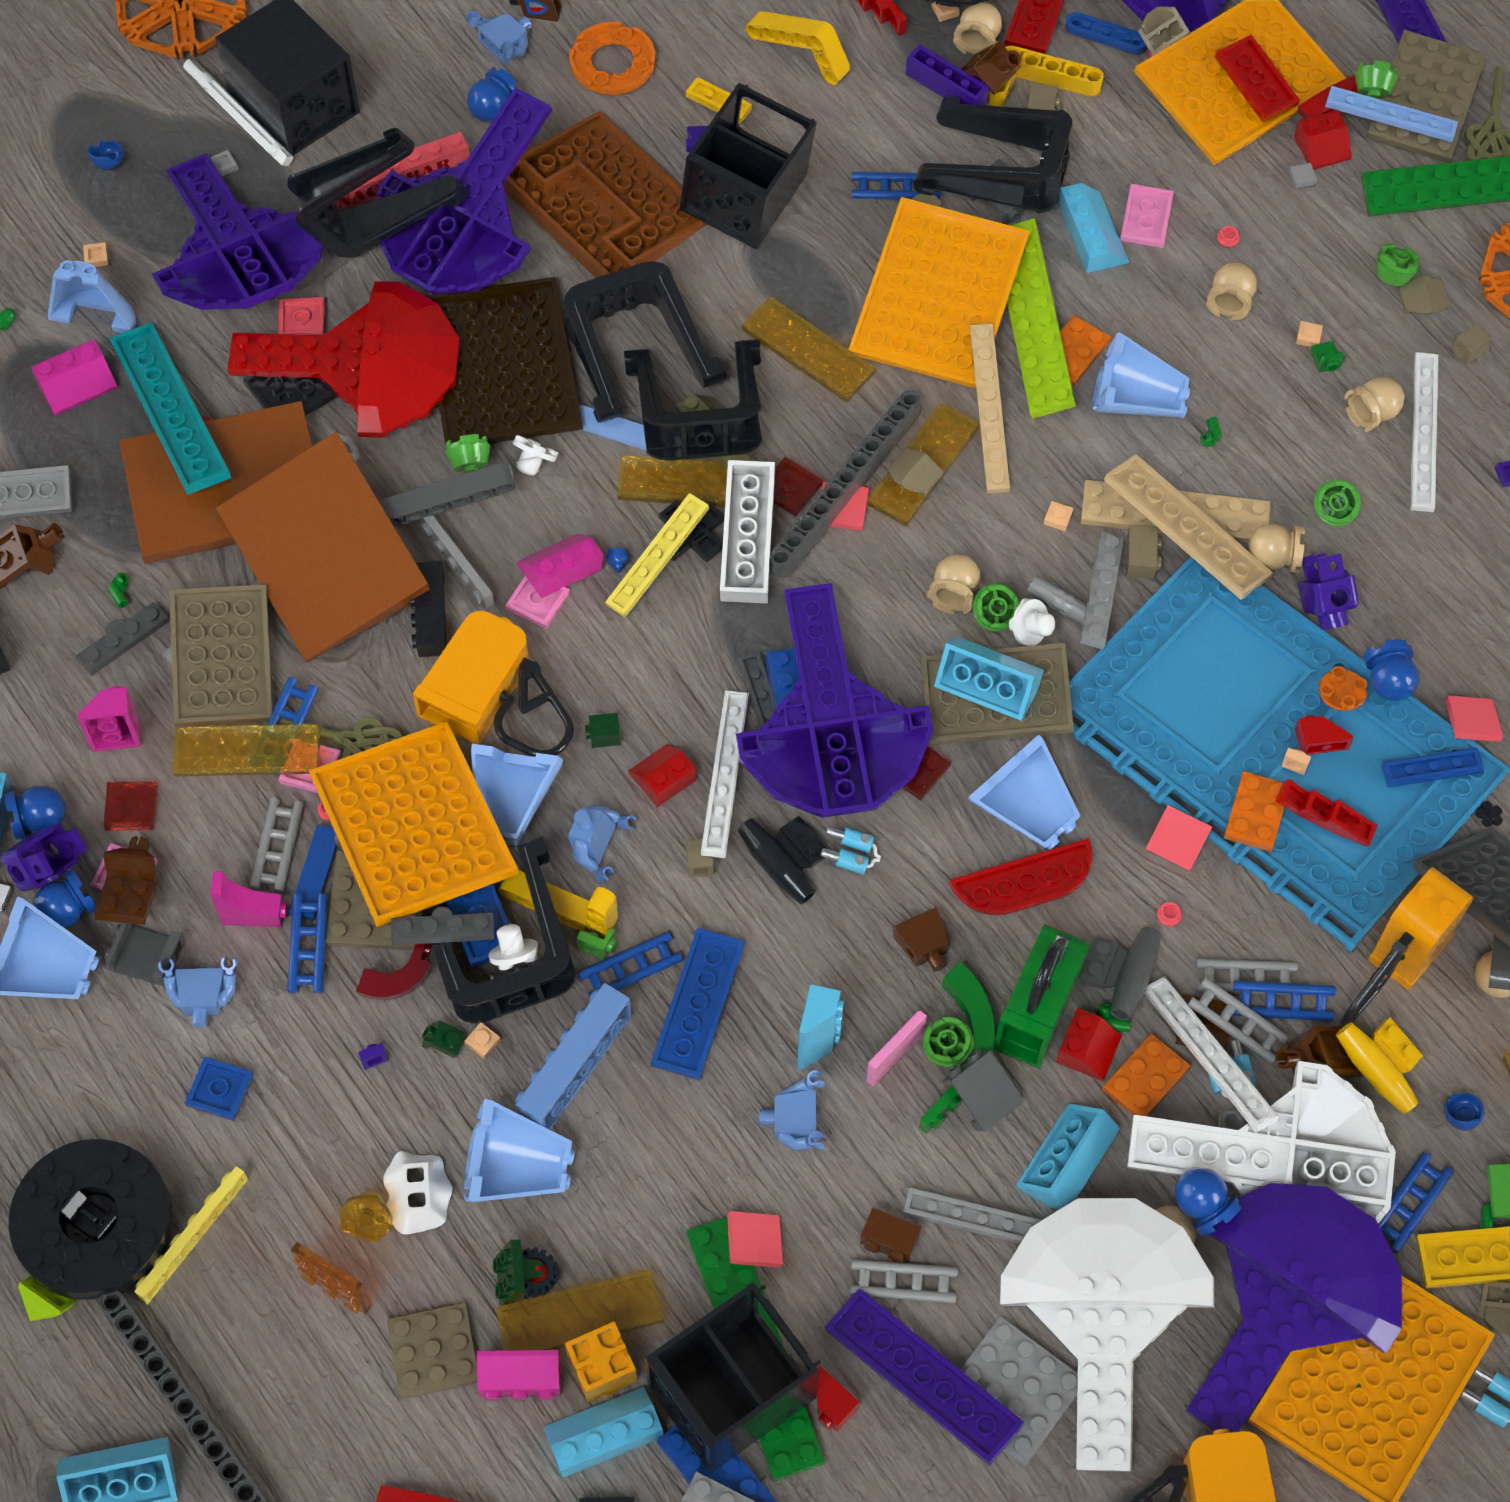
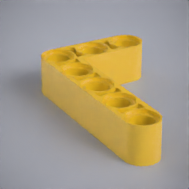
M759 11L745 26L746 33L752 39L811 49L824 79L831 85L838 84L850 70L849 62L836 31L828 22Z
M1006 46L1005 48L1008 51L1015 50L1019 53L1021 57L1019 65L1021 68L995 95L989 90L988 102L992 106L1001 107L1005 105L1015 77L1045 85L1057 86L1060 89L1093 97L1101 92L1104 74L1096 67L1016 46Z
M518 870V875L504 879L498 892L504 898L535 911L525 873ZM546 882L559 922L579 931L594 932L604 940L610 928L613 929L618 919L616 896L603 887H596L588 901Z

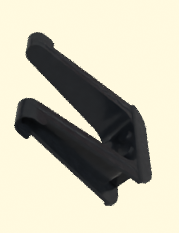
M944 97L936 117L940 125L1043 151L1040 164L1025 168L923 163L919 166L913 183L914 189L918 193L933 195L935 190H941L1032 210L1038 214L1052 209L1057 203L1070 160L1069 138L1072 129V118L1062 109L1056 111L960 104L961 99L959 97Z
M395 127L383 132L384 139L298 173H291L287 179V186L298 197L300 206L295 214L297 225L335 255L344 258L359 257L364 251L446 204L450 207L461 204L468 196L467 188L455 177L448 175L358 208L339 209L335 204L337 200L411 155L414 150L413 140L399 128Z
M654 261L640 263L579 283L571 287L565 294L563 306L568 315L565 328L597 394L593 399L595 407L593 413L598 423L622 416L623 412L591 326V322L603 316L611 317L615 312L629 311L640 304H652L661 312L702 388L727 380V373L722 360L719 357L708 358L670 268L663 263Z
M760 339L734 341L739 404L733 408L678 413L665 411L661 406L649 349L624 351L626 375L638 376L646 452L648 455L658 460L673 461L741 455L758 449L762 444L758 417L761 405L753 366L761 363Z
M543 836L517 844L545 944V953L539 962L529 967L527 965L518 966L512 973L506 975L501 973L495 974L486 982L473 983L465 979L452 942L431 943L448 999L452 1001L456 1015L465 1022L476 1024L490 1021L558 997L567 992L574 984L577 973L540 868L541 865L547 864L550 861ZM435 905L421 910L422 916H432L433 911L438 906Z

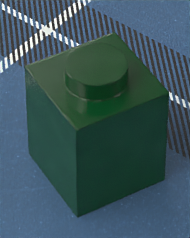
M618 713L589 716V725H585L586 740L591 739L592 748L621 745Z

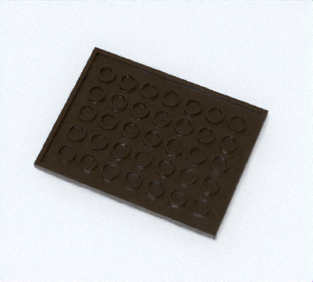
M555 277L488 286L475 292L426 296L439 304L460 339L456 385L453 388L450 387L444 394V399L439 403L445 446L448 440H452V443L460 440V436L479 434V439L487 436L489 444L514 440L516 435L529 438L583 429Z

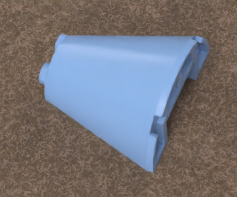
M70 260L63 261L60 264V267L53 275L48 320L70 324L76 306L115 312L116 315L111 326L113 332L124 333L137 327L136 316L130 303L96 270L94 265L83 261Z
M1118 332L1107 350L1106 356L1108 357L1104 361V366L1100 367L1092 396V408L1099 413L1183 419L1187 412L1185 402L1190 394V388H1188L1190 378Z
M1040 735L1035 737L967 798L971 803L1048 850H1051L1060 842L1057 837L1063 831L1066 835L1069 834L1077 826L1075 821L1081 817Z
M472 744V774L506 845L517 847L518 842L562 767L563 759L559 756L536 753V757L511 754L492 746Z
M17 896L9 917V925L0 946V995L79 999L81 994L86 995L91 981L87 980L90 970L95 972L100 957L95 956L96 951L29 902Z
M484 1099L477 1114V1119L481 1120L473 1128L467 1155L464 1189H468L469 1193H465V1201L474 1203L563 1193L565 1190H568L571 1175L566 1174L567 1164L572 1165L574 1159V1150L571 1149L572 1141L492 1100Z

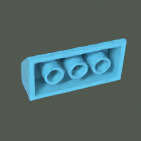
M1083 183L1060 188L1058 206L1086 273L1128 264L1129 259L1100 191Z
M956 636L945 645L934 687L1022 721L1038 692L1044 670Z
M810 984L799 1031L797 1069H805L833 1052L834 1043L839 1044L844 1012V1001L840 1000V990Z
M1068 1103L1017 1182V1188L1049 1208L1060 1210L1076 1200L1110 1144L1114 1141L1115 1136L1120 1130L1119 1126L1103 1109Z
M644 1386L543 1427L562 1478L656 1441L663 1436L662 1426Z
M168 1437L58 1460L56 1478L63 1502L178 1501L174 1462Z

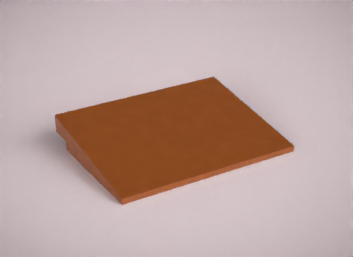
M601 111L525 151L504 182L506 192L595 278L640 263L655 262L707 225L679 210L682 186Z
M302 401L205 421L204 424L221 454L231 478L189 495L186 494L156 432L119 440L144 564L237 544L216 507L312 447Z
M337 431L216 507L260 585H266L267 597L306 663L410 605L409 601L430 590L427 581Z

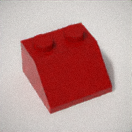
M1339 110L1298 121L1294 138L1306 162L1311 163L1313 170L1351 160L1352 154L1348 128Z
M667 744L628 770V774L657 808L696 781V767L681 750Z
M1077 1008L1058 1052L1056 1063L1104 1082L1122 1036L1101 1017Z

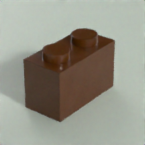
M872 1208L861 1234L860 1244L864 1245L863 1247L872 1253H878L879 1251L887 1254L888 1258L895 1262L902 1263L905 1261L909 1263L919 1239L921 1227Z

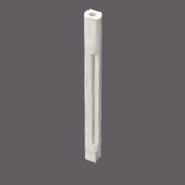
M186 60L183 68L274 159L283 166H289L294 157L196 60Z

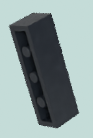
M442 561L416 563L427 581L430 590L410 601L411 607H415V613L411 614L412 628H416V634H412L413 649L417 648L419 657L440 656L447 646Z

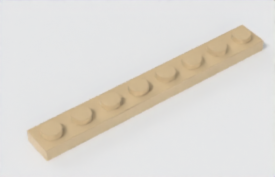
M993 323L970 325L986 493L1010 492Z

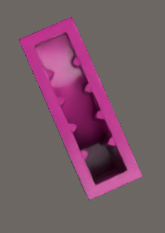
M213 871L210 896L222 925L282 927L283 918H287L288 906L287 903H284L281 894L259 892L242 887L228 879L224 872Z

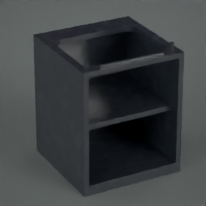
M273 0L215 37L228 92L292 156L360 113L350 55L294 0Z
M738 83L686 157L679 210L757 249L806 177L817 122L813 118L809 119L748 88L747 84ZM743 97H748L801 124L806 129V132L791 154L744 131L739 126Z
M754 1282L645 1357L648 1387L710 1474L816 1399L819 1371L816 1367L821 1364V1361L818 1360L813 1364L798 1339L770 1301L761 1293L766 1289V1286L763 1285L758 1289ZM758 1301L801 1358L808 1372L805 1374L801 1372L763 1320L758 1311Z

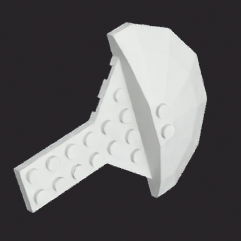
M1298 1061L1292 1090L1271 1105L1278 1115V1121L1258 1132H1255L1249 1123L1239 1130L1133 1115L1127 1168L1181 1176L1192 1167L1209 1168L1217 1172L1225 1183L1232 1184L1240 1196L1269 1183L1326 1186L1376 1219L1377 1223H1379L1391 1208L1396 1151L1393 1145L1390 1144L1384 1131L1385 1128L1382 1122L1379 1121L1373 1108L1374 1105L1368 1097L1360 1094L1352 1087L1353 1085L1340 1078L1328 1065Z
M1078 1198L1030 1227L1001 1274L1000 1305L1028 1306L1078 1359L1076 1470L1132 1472L1133 1361L1187 1307L1214 1308V1276L1186 1230L1136 1198Z

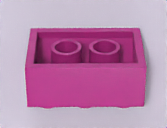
M94 339L31 367L36 382L54 415L118 388L107 362Z
M576 534L517 561V565L539 596L543 598L560 590L562 587L569 586L601 571L604 554L592 537Z
M113 686L109 689L101 690L78 713L79 723L92 752L141 746L140 720L127 687Z
M477 1351V1378L480 1397H484L485 1400L496 1401L500 1400V1397L526 1400L528 1396H538V1399L552 1400L555 1396H561V1361L559 1351Z

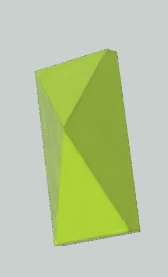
M31 1276L21 1281L18 1285L30 1321L59 1316L74 1307L77 1302L72 1298L63 1297L49 1291Z

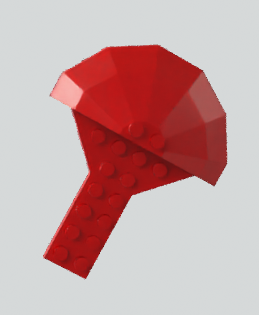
M375 281L369 303L324 335L232 333L227 372L229 376L320 378L334 390V393L340 399L348 403L358 415V437L384 438L389 436V432L400 427L404 429L409 426V423L417 419H426L431 414L432 408L444 399L443 396L450 387L453 388L456 385L460 339L438 303L401 282Z

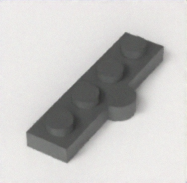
M152 602L124 623L118 620L109 622L106 626L107 634L77 654V660L92 676L166 625L169 619L159 606Z
M438 907L433 911L432 916L391 918L392 945L494 940L493 913L452 915L450 909Z

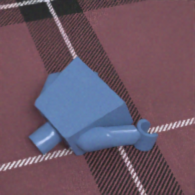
M469 10L465 20L470 21L469 25L472 28L478 27L479 42L504 65H507L514 57H523L528 46L526 30L532 27L530 20L526 16L518 21L510 14L485 18L481 17L478 12Z
M593 805L590 808L582 807L575 813V821L568 835L573 850V858L589 872H595L596 881H610L606 875L614 874V870L610 866L600 868L599 863L615 830L616 825L614 823L617 822L618 827L622 830H633L632 827L628 826L627 822L628 820L636 821V817L633 815L620 816L619 812L604 805Z
M225 956L221 960L222 968L176 969L175 973L172 972L175 966L172 958L169 959L171 963V968L169 969L164 968L162 960H160L158 967L161 972L165 973L163 979L168 997L176 1008L182 1010L184 1016H192V1026L195 1028L206 1027L207 1015H219L221 1008L226 1006L235 994L236 973L234 968L239 964L237 957L233 958V966L227 964V956Z
M812 1070L807 1078L791 1085L775 1096L774 1110H759V1125H774L775 1139L780 1140L782 1144L794 1151L811 1149L813 1147L818 1150H823L824 1145L818 1142L819 1139L826 1138V1136L816 1130V1090L812 1089L813 1086L823 1088L825 1082L821 1080L816 1081L819 1076L823 1075V1073L817 1070Z

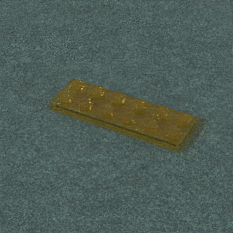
M771 296L742 324V331L754 339H760L761 344L846 403L875 374L876 368Z
M940 402L907 448L925 452L943 471L942 477L923 496L918 492L902 488L887 473L867 500V505L907 527L977 432L980 423Z
M621 456L617 500L673 503L677 500L681 504L690 493L705 503L710 501L714 506L725 507L727 469L720 462L664 461L650 457Z
M319 724L176 727L173 775L309 774V770L319 767L321 726Z
M651 1269L496 1307L505 1351L554 1350L565 1347L566 1342L614 1321L620 1333L664 1322Z

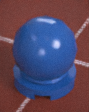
M495 67L491 68L485 74V79L474 83L468 91L467 105L473 117L481 122L492 123L514 90L517 82L504 69L501 68L498 71Z
M1394 639L1384 641L1385 646L1374 650L1373 646L1370 647L1363 657L1367 669L1372 670L1370 677L1375 692L1382 698L1391 701H1400L1412 695L1419 682V671L1413 660H1411L1413 657L1411 644L1407 645L1406 640Z
M35 785L26 789L20 797L16 796L15 791L4 794L7 811H13L15 822L10 824L16 840L25 839L28 830L35 832L51 825L61 824L65 818L66 803L60 793L51 787Z
M73 869L63 873L66 877L64 882L52 881L44 885L36 893L32 903L34 907L65 929L72 927L80 919L82 911L85 912L87 910L89 915H91L96 909V905L88 893L83 895L78 888L83 884Z
M1192 1167L1179 1177L1175 1185V1199L1178 1206L1188 1217L1196 1219L1193 1226L1200 1236L1213 1233L1215 1229L1212 1226L1222 1220L1228 1223L1242 1208L1235 1194L1227 1196V1186L1223 1178L1213 1169Z

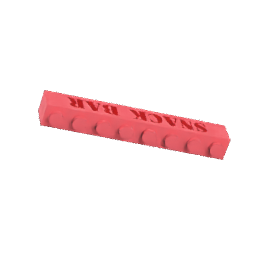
M461 131L414 148L411 155L337 200L335 204L339 209H348L378 198V188L390 170L406 178L414 176L419 178L429 175V172L446 167L448 169L458 166V163L466 161L470 156L469 147Z

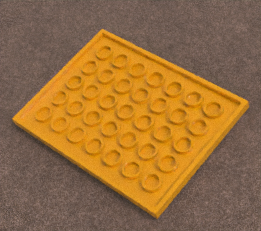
M1244 0L1135 66L1134 69L1135 74L1214 166L1298 114V106L1314 95L1346 79L1343 73L1278 0ZM1251 34L1300 99L1297 106L1265 122L1260 120L1214 57L1217 51Z
M901 197L851 340L848 354L976 389L970 325L993 323L995 340L1030 231Z
M447 721L309 770L312 782L376 927L391 922V918H403L519 874L515 861Z
M1402 1276V1329L1386 1354H1383L1363 1339L1292 1351L1287 1356L1247 1422L1368 1501L1398 1502L1495 1334ZM1358 1383H1360L1361 1388H1356Z

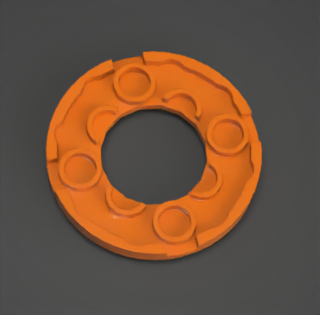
M604 22L587 28L577 36L576 42L570 49V67L575 79L585 88L599 94L617 96L631 92L641 87L650 78L655 68V49L650 38L639 28L623 26L622 22ZM605 45H621L632 53L634 60L627 71L621 74L613 73V75H608L604 71H597L592 64V56L597 49Z

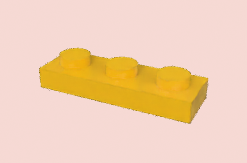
M696 77L686 90L687 98L717 113L731 94L699 77ZM743 99L739 124L743 122L752 110V104Z

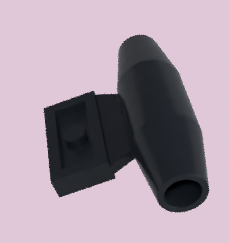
M797 816L781 827L776 838L753 818L745 821L738 828V833L754 859L772 880L800 905L811 899L815 894V890L802 869L812 868L825 859V857L821 856V851L823 848H828L800 816Z

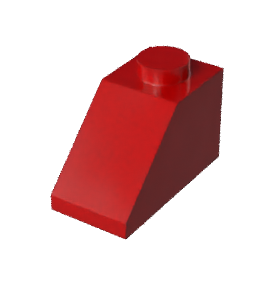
M1305 716L1298 720L1295 728L1299 750L1303 751L1306 755L1349 750L1353 740L1352 734L1323 716Z
M819 1366L817 1368L819 1371L816 1394L818 1420L827 1429L832 1427L838 1432L859 1409L860 1402L825 1369Z

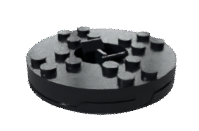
M88 1139L72 1142L45 1155L34 1164L21 1180L13 1196L9 1211L11 1244L22 1266L44 1288L46 1287L55 1294L72 1299H100L103 1294H111L116 1290L122 1292L136 1284L143 1276L150 1272L149 1269L153 1268L157 1258L163 1254L172 1229L173 1212L171 1198L163 1179L154 1165L132 1147L105 1139Z

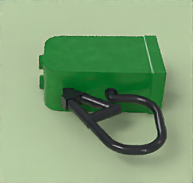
M1043 925L1007 1007L1000 1018L994 1050L1038 1069L1041 1068L1084 967L1090 942L1049 925Z

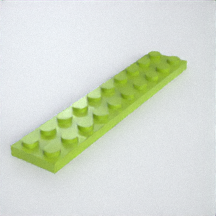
M1035 218L1010 225L1028 230L1030 233L1007 305L1030 415L1032 419L1077 406L1038 226Z

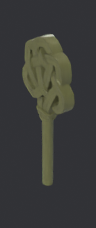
M1504 66L1496 67L1490 115L1487 117L1484 125L1472 124L1464 134V142L1468 146L1465 153L1466 161L1510 156V131L1504 128L1501 129L1502 123L1498 117L1505 71Z
M281 717L278 724L291 728L293 721ZM372 717L363 718L358 721L353 728L354 731L347 729L333 731L307 722L303 723L300 730L333 740L337 746L345 749L342 754L343 758L402 737L400 731L391 727H383L379 720Z

